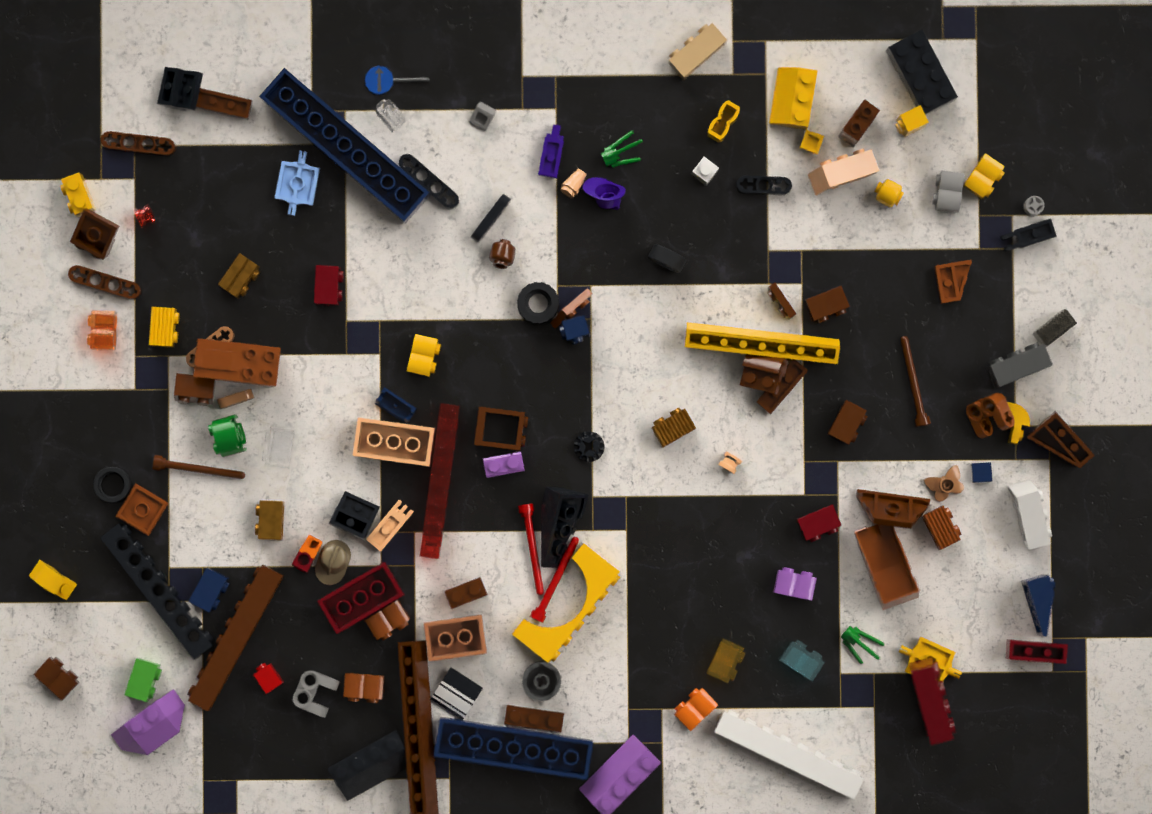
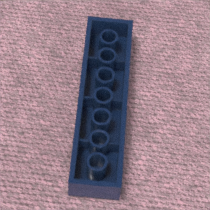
M440 717L434 756L587 780L593 740Z

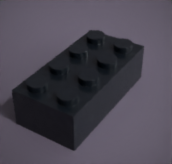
M923 30L887 48L886 51L916 107L921 105L925 115L957 99L958 96Z

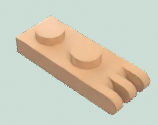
M401 500L396 502L366 539L380 552L414 513L413 510H409L406 515L404 514V511L408 508L407 505H404L399 510L398 507L402 503Z

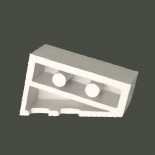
M1031 480L1009 485V491L1014 496L1015 503H1013V506L1017 510L1018 524L1024 545L1030 550L1051 544L1049 537H1052L1050 527L1046 525L1048 515L1046 509L1042 507L1041 502L1044 501L1042 491H1039Z

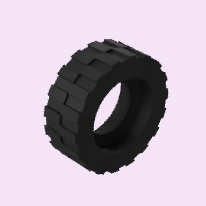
M544 282L528 284L518 295V311L523 319L531 324H546L556 316L559 310V297L549 284L547 285ZM535 294L544 295L548 301L547 308L541 313L533 312L529 307V300Z

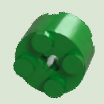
M236 414L213 420L212 424L208 425L209 433L211 436H214L215 440L213 444L216 455L220 454L223 458L247 450V448H243V444H246V437L242 424L237 423L235 420L238 418Z

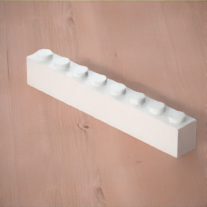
M731 709L728 712L723 711L714 729L715 733L855 799L864 780L860 776L861 772L853 768L850 771L843 768V763L836 760L830 762L826 760V755L818 751L813 754L808 751L809 747L798 743V745L790 743L791 738L782 734L778 737L773 734L774 730L766 726L761 729L756 726L757 722L749 718L743 720L739 718V713Z

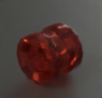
M146 204L144 208L134 209L135 216L141 227L145 226L148 222H155V217L149 204Z

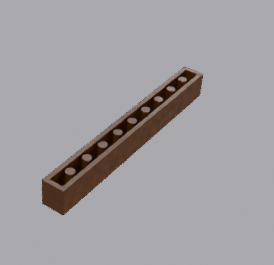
M426 640L398 642L410 814H439Z

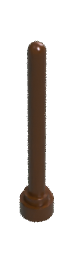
M902 336L901 344L917 411L915 424L916 427L931 424L930 416H927V413L924 412L909 340L907 336Z
M155 455L153 460V470L157 471L170 468L237 479L245 478V473L242 471L168 461L161 455Z

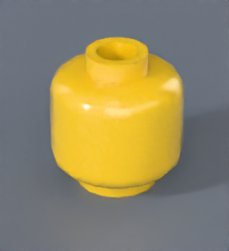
M886 179L883 183L879 182L874 191L877 193L876 200L887 207L897 206L904 194L902 186L890 179Z

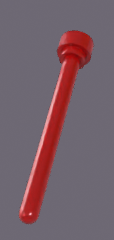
M533 503L519 505V513L524 517L536 593L541 596L544 593L531 517L534 506Z
M578 537L571 539L539 607L532 610L529 617L544 623L546 618L545 610L577 547Z

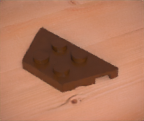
M857 489L856 492L858 501L873 524L911 529L930 505V499L860 489Z

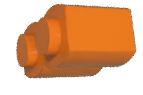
M695 688L688 695L690 699L686 703L682 701L674 708L676 710L674 715L689 731L693 730L718 706L703 688L700 690Z

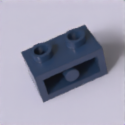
M584 315L562 321V326L559 327L562 339H566L567 343L571 342L572 345L583 342V338L590 335Z

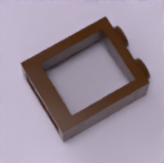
M864 99L838 137L854 147L880 110Z
M479 407L474 445L520 451L521 447H525L526 436H522L523 428H527L528 417H525V412ZM487 413L519 417L516 445L483 441Z

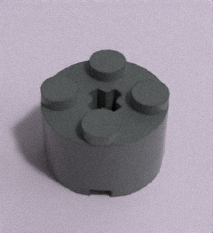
M540 661L531 664L524 672L522 678L524 691L530 698L537 701H546L553 698L561 686L559 671L548 662ZM542 676L546 677L545 681L547 684L539 686L536 679Z

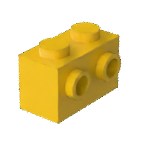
M78 172L61 179L63 184L60 187L64 196H68L70 202L67 205L71 214L74 213L77 217H81L85 208L93 212L96 211L81 173Z

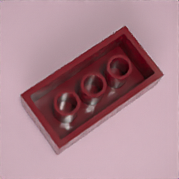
M383 562L319 599L318 603L336 634H339L405 594L387 563Z
M931 657L910 663L913 681L931 745L953 740V733H956L953 717H948L951 711L948 699L943 698V696H946L943 680H938L941 677L938 662L934 663Z

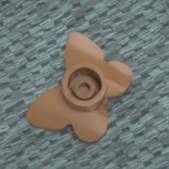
M957 465L952 466L945 474V477H928L924 479L926 486L931 491H935L934 497L937 501H944L951 492L958 494L964 490V485L958 481L960 479V471Z

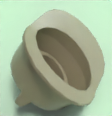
M332 540L321 549L316 562L315 573L316 577L323 584L334 585L344 577L351 558V551L346 543L340 540Z

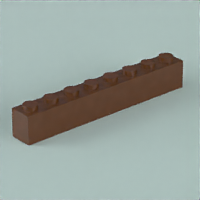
M266 565L256 568L253 577H255L253 583H248L243 592L246 594L243 601H238L234 608L236 611L234 617H230L225 624L226 632L224 635L220 634L215 643L218 645L215 652L211 651L206 659L208 662L206 668H201L197 675L199 681L196 686L192 685L187 695L190 696L188 701L207 712L211 710L284 577V575Z

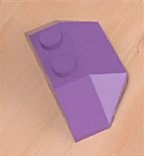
M173 689L123 724L111 736L121 750L149 755L180 732L185 704Z

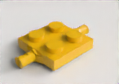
M919 637L913 649L901 645L900 648L907 652L899 649V653L909 656L904 672L912 675L910 663L932 657L933 662H938L941 674V677L938 678L939 681L944 680L948 674L957 679L960 678L959 675L962 672L952 668V660L956 652L923 637Z

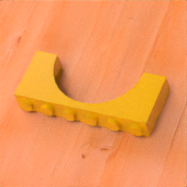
M584 543L572 557L581 568L587 583L586 601L580 613L570 622L557 627H541L523 619L512 633L513 636L548 663L550 660L554 662L560 655L558 651L560 647L568 645L572 639L571 633L574 630L579 631L585 623L582 619L586 614L590 616L597 608L594 606L597 600L602 601L608 594L606 591L610 584L614 586L620 578L618 576L619 571Z

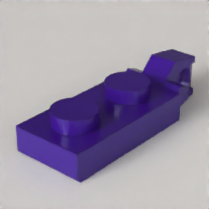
M553 124L552 133H547L545 137L538 176L557 179L564 143V136H559L560 125Z

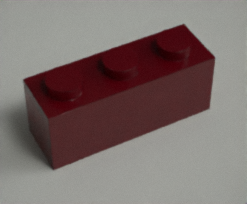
M1007 639L1005 659L1067 664L1068 645Z

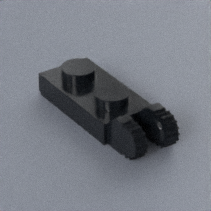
M1051 218L1000 236L1001 241L1016 236L1018 242L1004 247L1005 252L1057 237Z

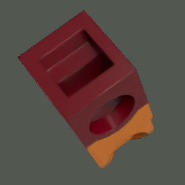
M309 535L292 562V566L308 574L323 541Z

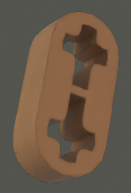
M247 389L217 399L219 409L254 399L252 389Z

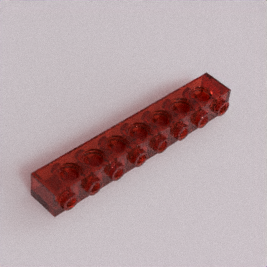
M440 403L420 550L421 557L440 559L460 406Z

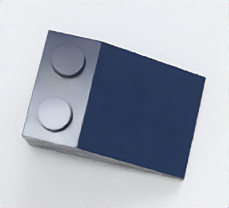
M1042 574L1022 580L1021 583L1037 636L1046 637L1054 598L1053 589L1056 586L1052 577L1050 578L1049 575Z

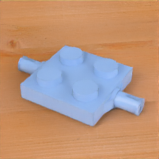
M299 151L298 162L282 161L275 199L284 200L289 203L287 215L295 216L297 205L313 206L320 168L309 166L305 163L308 153L306 151L304 153Z

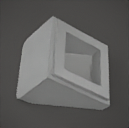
M480 102L476 106L469 122L486 131L496 110Z

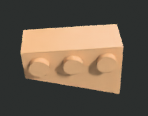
M864 149L857 150L850 157L847 154L839 156L837 161L831 162V159L821 162L819 168L808 174L815 195L877 173L879 168L872 149L864 151Z

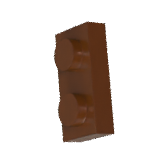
M775 282L768 287V296L773 302L777 301L780 306L778 310L784 318L787 316L788 319H791L796 315V312Z

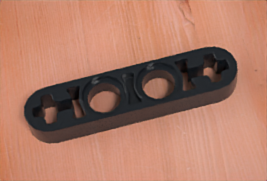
M404 154L400 157V168L424 187L444 207L454 209L458 206V195L414 156ZM404 159H412L411 164L416 167V164L419 165L413 174L410 173L412 168L409 166L403 167ZM420 170L427 172V178L423 181L418 180L416 177L417 172ZM433 183L441 184L442 189L439 193L431 191ZM445 189L448 190L446 195L449 197L455 196V204H446L447 199L444 196L442 199L439 198Z

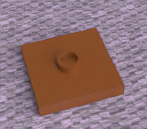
M135 483L116 517L150 536L169 503Z

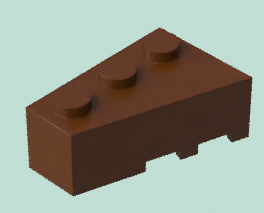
M1056 411L1026 436L1028 439L1079 468L1095 456Z

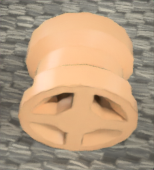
M725 452V458L718 465L735 474L737 465H740L742 461L734 455Z

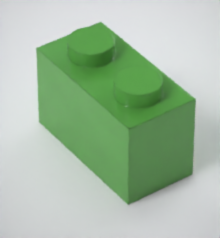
M136 658L124 695L144 702L153 699L156 688H154L155 681H159L162 669H159L161 664Z

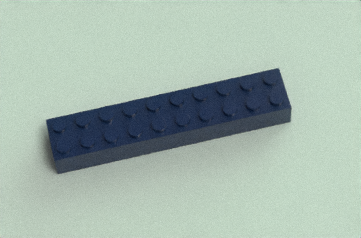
M284 68L259 96L263 102L405 224L430 196V193L287 69Z

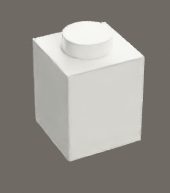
M703 157L692 171V175L707 186L718 172L719 167L706 157Z

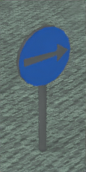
M376 66L366 74L365 83L369 91L380 95L388 92L393 86V82H428L430 79L393 78L389 69Z

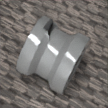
M1031 196L1024 202L1023 209L1027 215L1036 216L1043 211L1044 201L1039 196Z

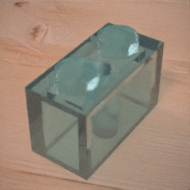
M791 640L779 660L813 682L825 663L821 660L823 656L814 650L810 653L805 649L807 646L799 640L796 642Z

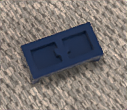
M385 387L375 401L377 406L404 424H408L417 411V408Z

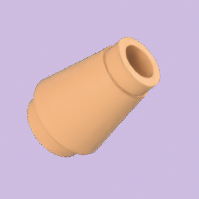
M577 169L562 183L561 191L570 198L578 195L587 176L586 173Z

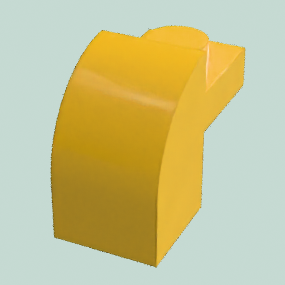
M1007 402L1015 420V424L1010 430L1008 443L1018 444V441H1022L1024 430L1021 428L1022 426L1030 427V418L1023 407Z
M41 560L38 561L29 574L40 586L65 600L68 599L77 586L74 581L60 574L55 568Z

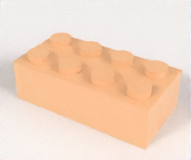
M358 418L353 456L430 467L435 428Z

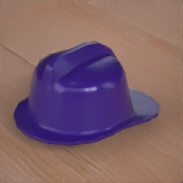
M596 177L590 178L583 183L584 192L594 197L600 208L619 209L621 197L626 193V189L623 186L607 179Z

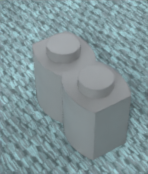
M942 170L940 175H936L935 186H938L937 194L934 193L932 205H936L935 210L959 212L964 173Z

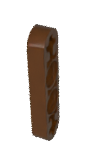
M107 131L101 137L102 145L110 150L170 156L176 150L175 143L171 139L113 131ZM112 135L113 139L119 140V136H122L120 147H117V142H111V145H108L105 139ZM128 137L134 139V145L130 148L124 146V140ZM145 140L153 142V147L150 150L143 148ZM156 141H159V145H166V142H169L172 148L165 152L164 148L158 147V151H156Z
M79 265L72 266L68 271L70 280L81 285L131 300L137 299L141 295V287L132 281ZM80 269V273L87 275L86 283L83 277L75 279L73 272H77ZM95 274L101 277V282L98 285H93L90 281L91 277ZM112 280L119 282V288L115 291L109 288V283ZM123 282L126 283L125 287L127 288L135 286L134 289L137 290V293H133L130 296L128 291L123 290V294H121Z

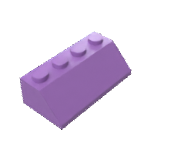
M633 734L579 790L602 814H611L661 764V761Z

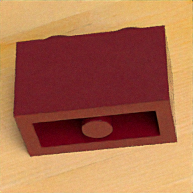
M316 265L315 305L338 306L339 301L342 302L343 292L339 290L340 282H343V271H340L339 266Z
M833 504L796 519L804 540H810V542L821 539L820 535L823 533L833 534L839 531L838 527L842 526Z

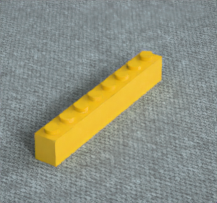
M687 322L685 347L838 364L840 340Z

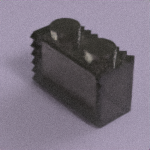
M1063 309L1034 331L1033 335L1041 345L1045 344V347H1047L1076 325L1077 322L1067 309Z

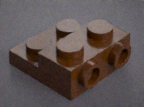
M85 208L70 242L78 249L91 253L93 257L104 260L112 249L116 240L114 238L120 226Z

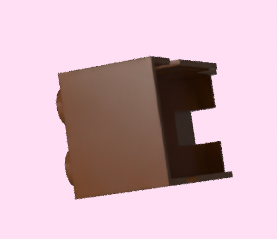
M198 338L193 364V377L275 387L277 384L281 348Z
M876 524L854 531L882 610L919 598V587L911 573V567L894 526Z

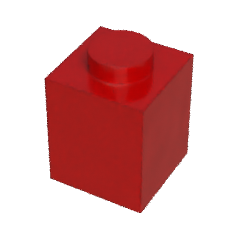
M263 663L256 668L257 673L254 674V677L266 694L284 683L271 663L268 665Z

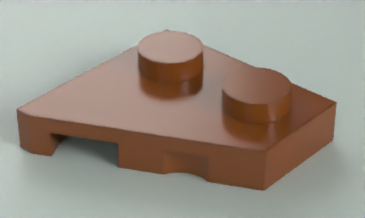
M972 260L934 266L941 304L961 300Z
M587 288L562 309L550 324L556 329L562 321L571 319L577 314L576 310L579 307L583 309L590 302L588 298L593 293Z

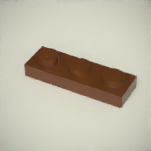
M200 88L196 108L249 119L253 101Z
M792 359L787 365L785 376L781 378L778 394L764 392L756 403L771 415L808 370L795 359Z
M507 705L504 724L562 732L564 713Z

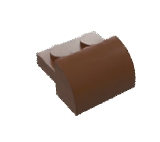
M746 354L742 364L744 370L740 386L777 395L781 378L785 376L789 359Z

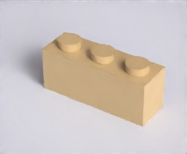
M713 23L709 26L705 24L699 29L698 32L700 34L695 38L691 36L684 42L685 47L680 51L676 49L669 55L671 59H669L668 63L683 80L727 43V39Z

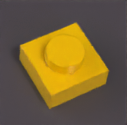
M806 130L800 149L817 155L824 136Z

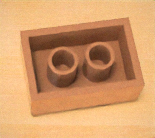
M482 615L424 623L429 661L487 653Z

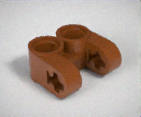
M994 393L981 398L966 408V414L973 429L981 439L991 436L993 433V427L989 420L990 416L994 417L996 424L1001 430L1009 429L1015 424L1007 400L1001 393Z

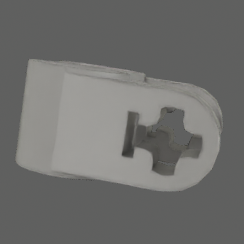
M313 670L306 671L300 678L293 695V702L297 707L325 718L329 708L313 702L318 686L322 685L336 691L340 681ZM308 675L315 677L316 681L312 686L306 683L305 679ZM300 693L307 694V703H301L298 700Z

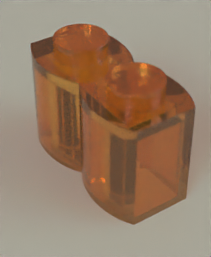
M92 310L91 315H88V326H91V333L87 335V345H90L92 350H116L117 312Z

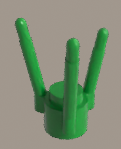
M630 131L611 146L604 148L605 151L601 152L606 166L612 165V168L618 165L640 161V158L617 160L620 159L618 154L637 146L643 140L640 139L616 151L614 148L634 133Z
M849 626L842 634L841 638L844 640L842 643L847 646L860 664H863V661L851 644L854 646L857 643L875 659L880 660V657L859 640V635L881 646H884V642L861 631L856 626L855 628Z

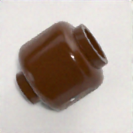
M506 239L494 242L491 247L489 260L493 263L494 267L507 269L514 262L516 248Z

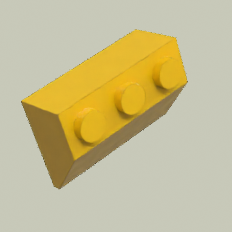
M778 67L769 124L807 130L817 70L800 67Z

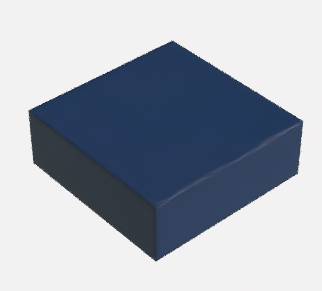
M991 462L971 463L972 483L992 482Z

